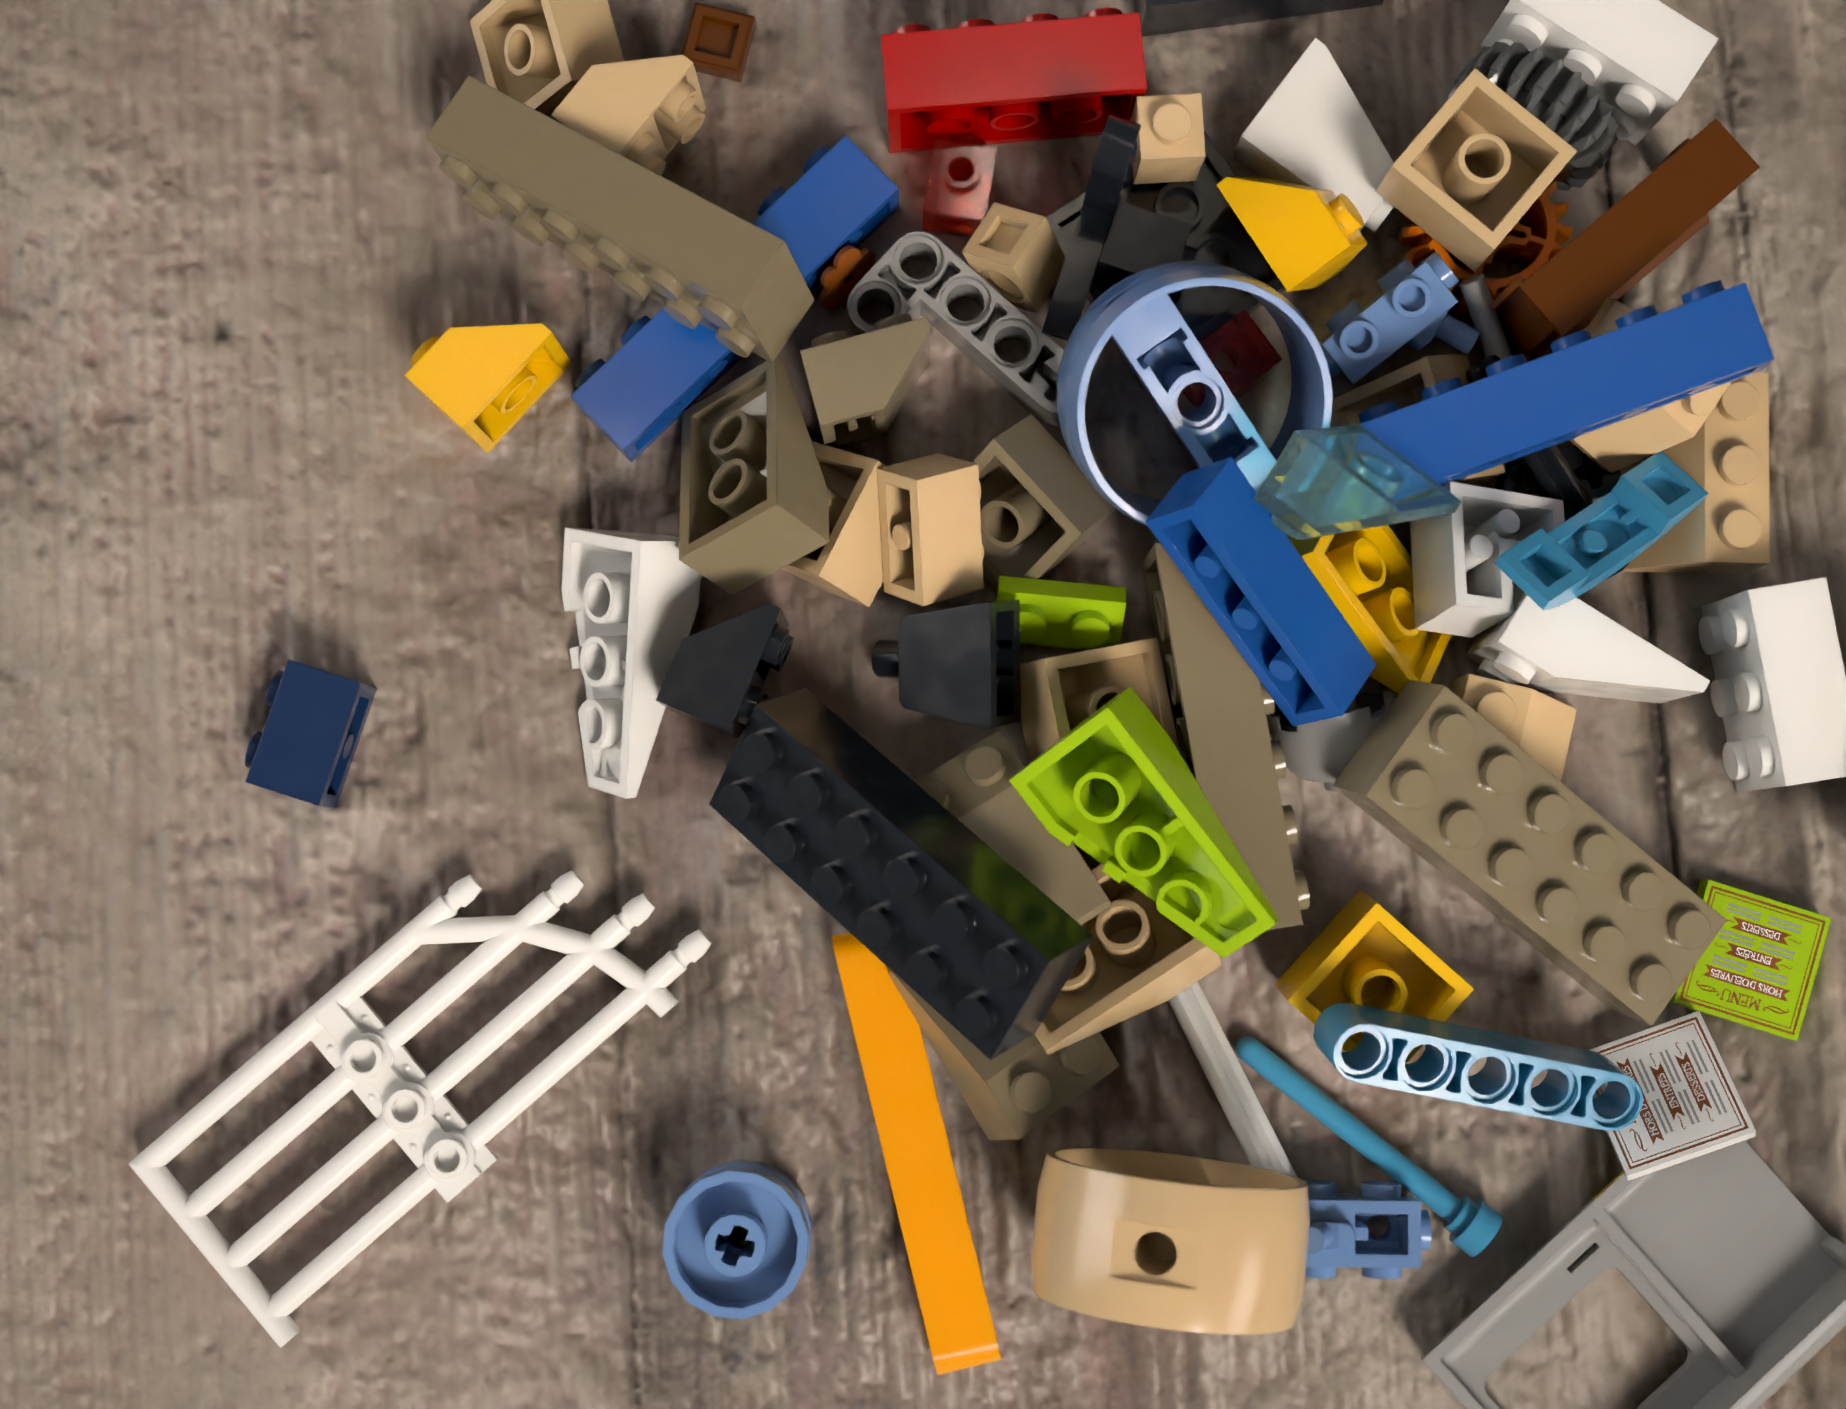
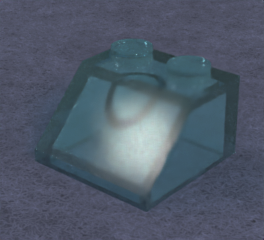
M1360 424L1295 430L1254 498L1255 501L1273 514L1271 521L1280 531L1300 540L1455 513L1462 503L1461 500Z

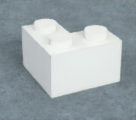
M1450 481L1411 508L1409 511L1415 629L1472 638L1514 613L1513 585L1516 584L1494 563L1499 555L1539 529L1543 528L1548 533L1564 523L1563 500Z

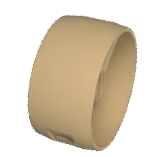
M1067 1147L1049 1150L1045 1157L1037 1191L1031 1250L1033 1291L1041 1299L1071 1311L1146 1327L1234 1335L1268 1334L1289 1330L1296 1323L1305 1285L1310 1229L1308 1183L1298 1177L1274 1170L1188 1155L1097 1147Z

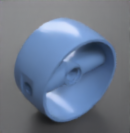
M1182 261L1161 264L1139 271L1111 286L1088 307L1069 336L1059 366L1057 381L1059 424L1069 453L1078 468L1097 492L1124 515L1147 525L1145 523L1146 519L1162 500L1140 496L1114 484L1101 474L1090 450L1085 426L1087 387L1096 360L1110 337L1153 399L1158 412L1167 420L1198 468L1232 457L1270 513L1284 504L1310 475L1324 448L1330 428L1333 397L1331 377L1323 350L1310 325L1293 304L1272 287L1245 273L1215 263ZM1198 286H1223L1244 290L1254 296L1276 322L1282 333L1290 359L1291 394L1285 420L1270 449L1267 448L1173 304L1168 293ZM1191 383H1203L1205 398L1202 404L1194 411L1179 412L1177 404L1180 392Z

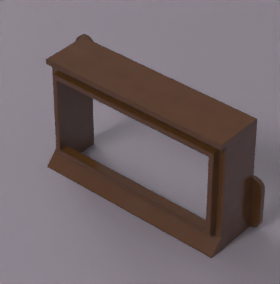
M1714 119L1691 140L1689 138L1684 140L1653 169L1654 171L1542 267L1526 280L1522 275L1518 277L1489 305L1492 310H1497L1513 356L1524 354L1526 361L1530 362L1553 353L1550 344L1554 341L1582 331L1590 324L1607 298L1615 300L1621 298L1710 222L1708 212L1760 168L1717 119Z

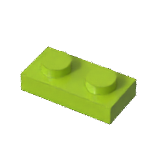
M999 576L996 601L1020 600V644L1084 650L1120 644L1126 609V587Z

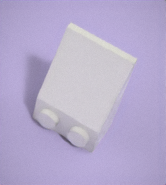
M1518 586L1513 588L1514 613L1480 632L1466 654L1467 657L1480 664L1477 672L1482 677L1543 692L1663 703L1702 693L1710 683V680L1580 599L1575 598L1558 607L1542 610Z

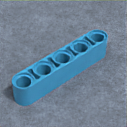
M1337 1003L1326 1008L1319 1015L1314 1025L1313 1037L1317 1048L1346 1079L1357 1083L1605 1131H1617L1629 1126L1638 1117L1642 1109L1643 1094L1637 1082L1608 1058L1594 1051L1353 1003ZM1363 1032V1038L1355 1049L1342 1052V1046L1350 1035ZM1425 1044L1422 1056L1413 1063L1405 1064L1409 1052L1415 1047ZM1487 1057L1484 1067L1477 1074L1468 1076L1471 1066L1478 1059ZM1547 1070L1544 1080L1539 1085L1531 1088L1534 1078L1540 1072ZM1608 1082L1604 1092L1599 1097L1593 1099L1596 1090L1602 1084Z

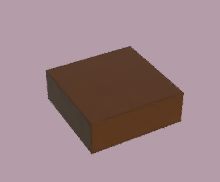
M695 2L681 55L686 56L694 63L696 72L741 82L756 28L755 16Z

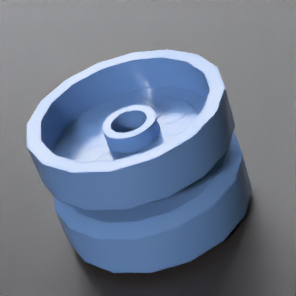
M737 1159L710 1167L684 1190L665 1223L662 1254L670 1280L689 1304L714 1317L745 1319L770 1311L794 1290L807 1264L811 1251L813 1220L805 1195L786 1173L762 1161ZM735 1226H741L749 1231L745 1239L751 1241L749 1244L737 1245L730 1239L729 1235Z

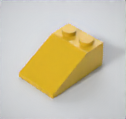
M1352 477L1293 503L1280 527L1377 664L1370 677L1398 694L1409 680L1431 683L1452 635L1415 629L1412 557L1356 480Z

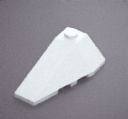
M565 528L561 591L564 612L575 611L579 646L569 649L572 669H581L587 700L581 704L578 710L587 784L590 788L625 799L636 798L665 710V707L657 702L656 698L681 640L690 634L699 606L702 575L679 560V537L586 528Z

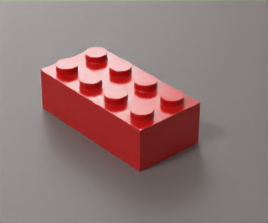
M1100 8L1088 12L1084 17L1059 19L1058 16L1050 13H1039L1023 18L1020 23L995 25L993 21L988 19H971L960 23L957 28L931 30L926 25L910 24L895 29L893 34H881L883 87L889 154L1099 136L1103 133L1109 115L1130 121L1137 96H1145L1147 89L1139 12L1122 14V11L1117 8Z

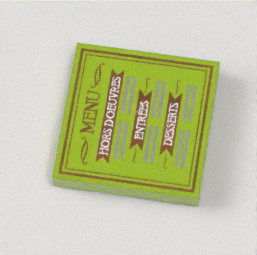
M1701 879L1696 895L1727 921L1669 1002L1787 1040L1798 1041L1832 918L1709 879Z

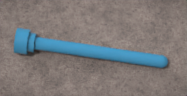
M1245 1036L1237 1041L1235 1051L1243 1062L1393 1180L1401 1183L1402 1187L1444 1219L1443 1227L1450 1232L1449 1240L1470 1257H1475L1492 1241L1501 1227L1503 1216L1482 1199H1478L1475 1202L1467 1196L1459 1199L1254 1037Z

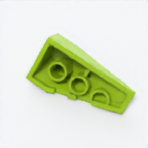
M1131 686L1080 722L1009 779V782L1051 835L1066 846L1074 843L1103 864L1104 867L1101 871L1116 882L1120 883L1124 879L1156 902L1158 912L1222 958L1227 957L1277 924L1278 916L1174 742Z

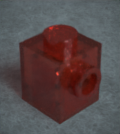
M952 135L949 137V140L934 139L923 207V231L972 237L989 211L996 166V147L986 146L982 139L970 135Z

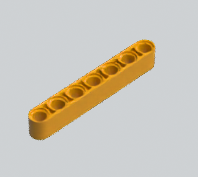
M849 931L831 935L937 1375L1001 1360L995 1328L921 1027L888 973L892 970Z

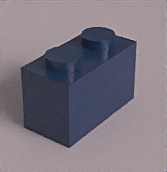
M288 659L284 672L278 671L269 685L266 705L271 709L263 732L258 731L255 733L247 748L245 766L250 768L245 782L317 806L336 808L377 688Z

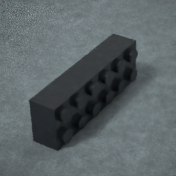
M806 688L755 705L709 805L990 1060L1035 1034L1094 936Z

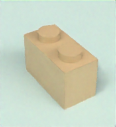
M936 453L877 468L884 592L918 605L926 606L983 589L984 548L981 537V485L978 464Z

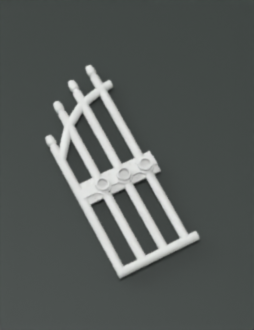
M571 870L560 876L551 884L550 890L541 892L516 915L454 918L458 914V909L467 907L482 890L481 884L469 874L455 882L448 888L446 895H440L131 1160L128 1165L281 1348L301 1331L289 1314L433 1189H436L448 1203L499 1159L486 1143L637 1012L647 1005L661 1018L680 1001L666 987L687 970L689 963H695L706 953L712 944L708 937L700 929L687 935L678 943L676 950L667 952L645 971L614 949L631 934L630 931L633 927H639L656 908L644 893L627 902L622 907L620 914L612 915L592 934H587L547 922L560 911V906L563 903L568 904L585 885L575 871ZM483 942L388 1025L383 1022L362 997L421 945ZM522 942L567 954L431 1073L427 1074L404 1047L406 1042ZM594 965L626 988L470 1124L446 1097L445 1094ZM309 1041H312L334 1067L335 1071L189 1195L165 1165ZM353 1090L376 1117V1120L233 1244H230L208 1218L207 1214L348 1092ZM394 1139L418 1169L272 1295L248 1264Z

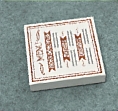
M1700 1011L1589 1050L1605 1056L1632 1077L1640 1086L1643 1094L1642 1109L1638 1117L1625 1128L1617 1131H1606L1628 1181L1756 1137L1753 1123ZM1608 1082L1602 1084L1596 1090L1593 1099L1599 1097L1604 1092Z

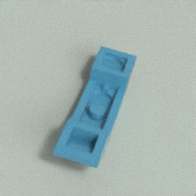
M1662 451L1658 452L1623 474L1611 492L1547 533L1543 528L1534 532L1499 555L1494 564L1542 610L1558 607L1592 589L1640 555L1705 499L1708 492Z

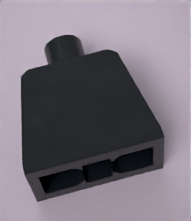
M1010 599L903 616L898 623V640H879L874 645L871 659L873 671L880 678H899V702L904 709L981 728H994L1020 722V600Z

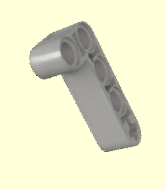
M920 231L905 234L890 247L854 286L849 294L847 303L849 325L853 336L875 331L873 325L864 322L859 316L863 307L869 303H884L894 312L892 316L909 314L912 321L916 320L920 315L923 318L927 317L928 322L1037 420L1048 426L1060 427L1057 399L1052 402L1046 396L1049 385L1057 388L1059 366L1064 350L1045 333H1042V330L938 238L930 233ZM923 257L931 261L936 269L927 278L913 279L907 276L901 268L909 259ZM970 298L979 304L982 312L974 320L961 321L950 314L948 307L956 299ZM1016 339L1026 346L1029 354L1021 362L1008 363L998 357L994 348L1002 340ZM1039 361H1043L1044 366L1041 376L1037 372L1033 375ZM1033 375L1032 381L1027 383L1026 380ZM1088 383V387H1087L1086 398H1087V395H1088L1089 383Z

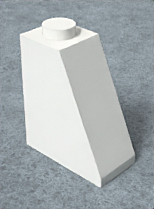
M1314 38L1243 132L1232 157L1261 178L1332 190L1336 197L1341 193L1346 195L1362 216L1364 226L1375 233L1394 208L1392 204L1376 192V189L1394 162L1328 48L1320 40Z

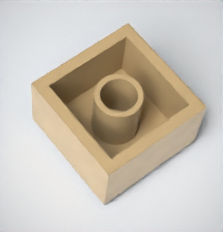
M1474 68L1391 166L1376 192L1475 272L1575 155L1577 150Z

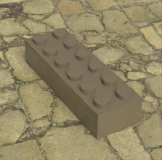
M468 75L425 137L442 159L438 166L439 169L452 181L464 187L466 192L462 198L474 210L492 220L496 218L498 213L513 221L511 225L518 233L538 246H544L547 240L562 248L561 253L571 263L588 273L593 274L597 267L613 276L611 279L617 287L639 301H644L647 295L664 303L663 309L666 313L682 325L690 329H696L699 323L716 332L715 337L723 346L741 357L748 358L750 353L753 352L773 363L814 302V298L784 240Z
M1155 543L1143 560L1142 567L1154 636L1158 640L1180 754L1278 916L1277 924L1268 930L1303 925L1301 910L1309 909L1310 907L1309 890L1303 870L1294 871L1289 845L1298 842L1297 823L1292 806L1290 804L1282 806L1278 779L1286 778L1285 756L1280 740H1270L1266 715L1274 714V700L1161 543Z
M1409 680L1332 785L1607 1007L1650 1026L1657 1020L1727 921L1445 685Z

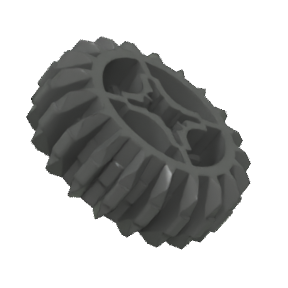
M1496 41L1491 47L1483 46L1476 56H1472L1456 78L1455 86L1448 95L1449 98L1476 68L1576 149L1575 155L1553 179V181H1557V189L1569 191L1571 187L1582 188L1588 179L1594 177L1598 170H1601L1611 156V149L1618 140L1616 131L1619 124L1611 116L1613 111L1611 105L1598 98L1600 94L1598 87L1590 86L1582 80L1581 72H1573L1565 67L1562 59L1555 61L1547 57L1542 49L1536 48L1533 51H1529L1522 43L1517 42L1509 46L1507 43Z

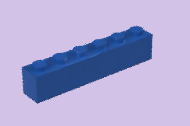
M846 135L834 147L825 144L817 149L802 168L804 175L788 190L784 187H779L773 191L760 205L757 211L760 217L752 223L786 242L810 292L821 283L820 278L823 271L842 248L848 245L855 246L856 248L859 247L899 208V188ZM662 308L652 319L649 316H643L632 324L621 339L623 346L607 362L599 359L589 365L576 380L575 385L578 389L570 397L581 412L632 463L682 415V412L692 406L742 357L723 346L716 339L715 331L700 323L696 329H690L673 319Z
M1722 281L1705 284L1682 295L1681 298L1684 305L1658 314L1655 305L1643 307L1618 318L1615 321L1618 329L1592 338L1589 330L1575 332L1551 343L1550 347L1553 353L1527 362L1524 354L1510 356L1486 367L1485 370L1488 377L1462 386L1459 377L1448 379L1424 389L1421 392L1424 401L1402 409H1398L1396 401H1391L1363 411L1358 415L1361 424L1349 428L1350 439L1375 508L1385 507L1443 486L1450 481L1460 480L1762 371L1774 360V356L1746 283L1744 282L1728 289L1724 288Z

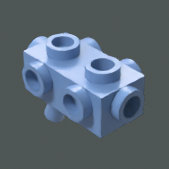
M1436 251L1428 258H1423L1415 266L1412 265L1408 258H1405L1376 282L1382 290L1381 293L1363 307L1355 299L1324 323L1331 332L1322 339L1320 346L1326 358L1329 373L1334 379L1345 373L1354 384L1405 343L1410 344L1419 351L1430 343L1433 337L1465 354L1469 353L1480 331L1447 314L1449 309L1458 303V300L1449 289L1456 285L1459 280Z
M1304 1180L1308 1183L1310 1229L1305 1277L1333 1278L1336 1277V1267L1362 1268V1276L1397 1279L1402 1277V1268H1421V1250H1429L1431 1244L1430 1216L1427 1210H1421L1420 1200L1410 1194H1401V1183L1392 1181L1361 1182V1193H1336V1182ZM1374 1216H1385L1388 1224L1386 1232L1380 1237H1370L1366 1222Z

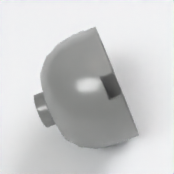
M1380 682V694L1365 693L1364 686H1362L1343 716L1297 726L1291 725L1283 712L1278 710V705L1275 703L1274 714L1266 715L1271 741L1280 740L1284 751L1286 767L1291 773L1304 780L1324 782L1325 789L1328 791H1339L1332 785L1396 699L1395 691Z

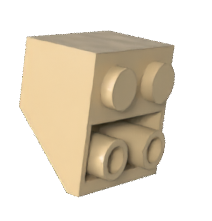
M674 55L591 65L553 111L551 116L555 121L661 176L666 167L664 159L678 142L682 144L689 142L702 126L705 119L703 111L706 107L694 63L684 55Z

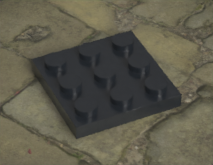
M1205 130L1206 157L1196 181L1133 184L1132 163L1129 165L1118 201L1192 224L1186 245L1197 248L1194 261L1227 266L1265 283L1279 293L1286 290L1217 187V184L1225 177L1236 176ZM1085 193L1046 217L1065 257L1083 205ZM1093 277L1087 295L1089 303L1092 304L1114 284ZM1198 286L1168 294L1200 344L1262 305L1247 291L1232 287Z

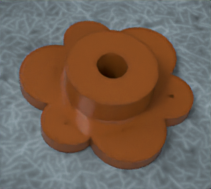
M848 245L837 253L820 278V282L824 286L820 295V303L827 310H835L840 306L847 309L848 297L852 289L873 267L872 265L875 261L874 252L868 248L859 250L855 246Z

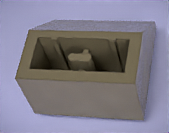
M909 314L894 315L876 322L873 325L875 331L849 337L847 331L827 333L811 341L812 348L800 350L807 384L824 445L839 449L887 435L930 361V327L927 317L912 321Z

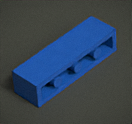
M1232 457L1184 473L1146 519L1145 523L1292 726L1343 716L1377 664Z

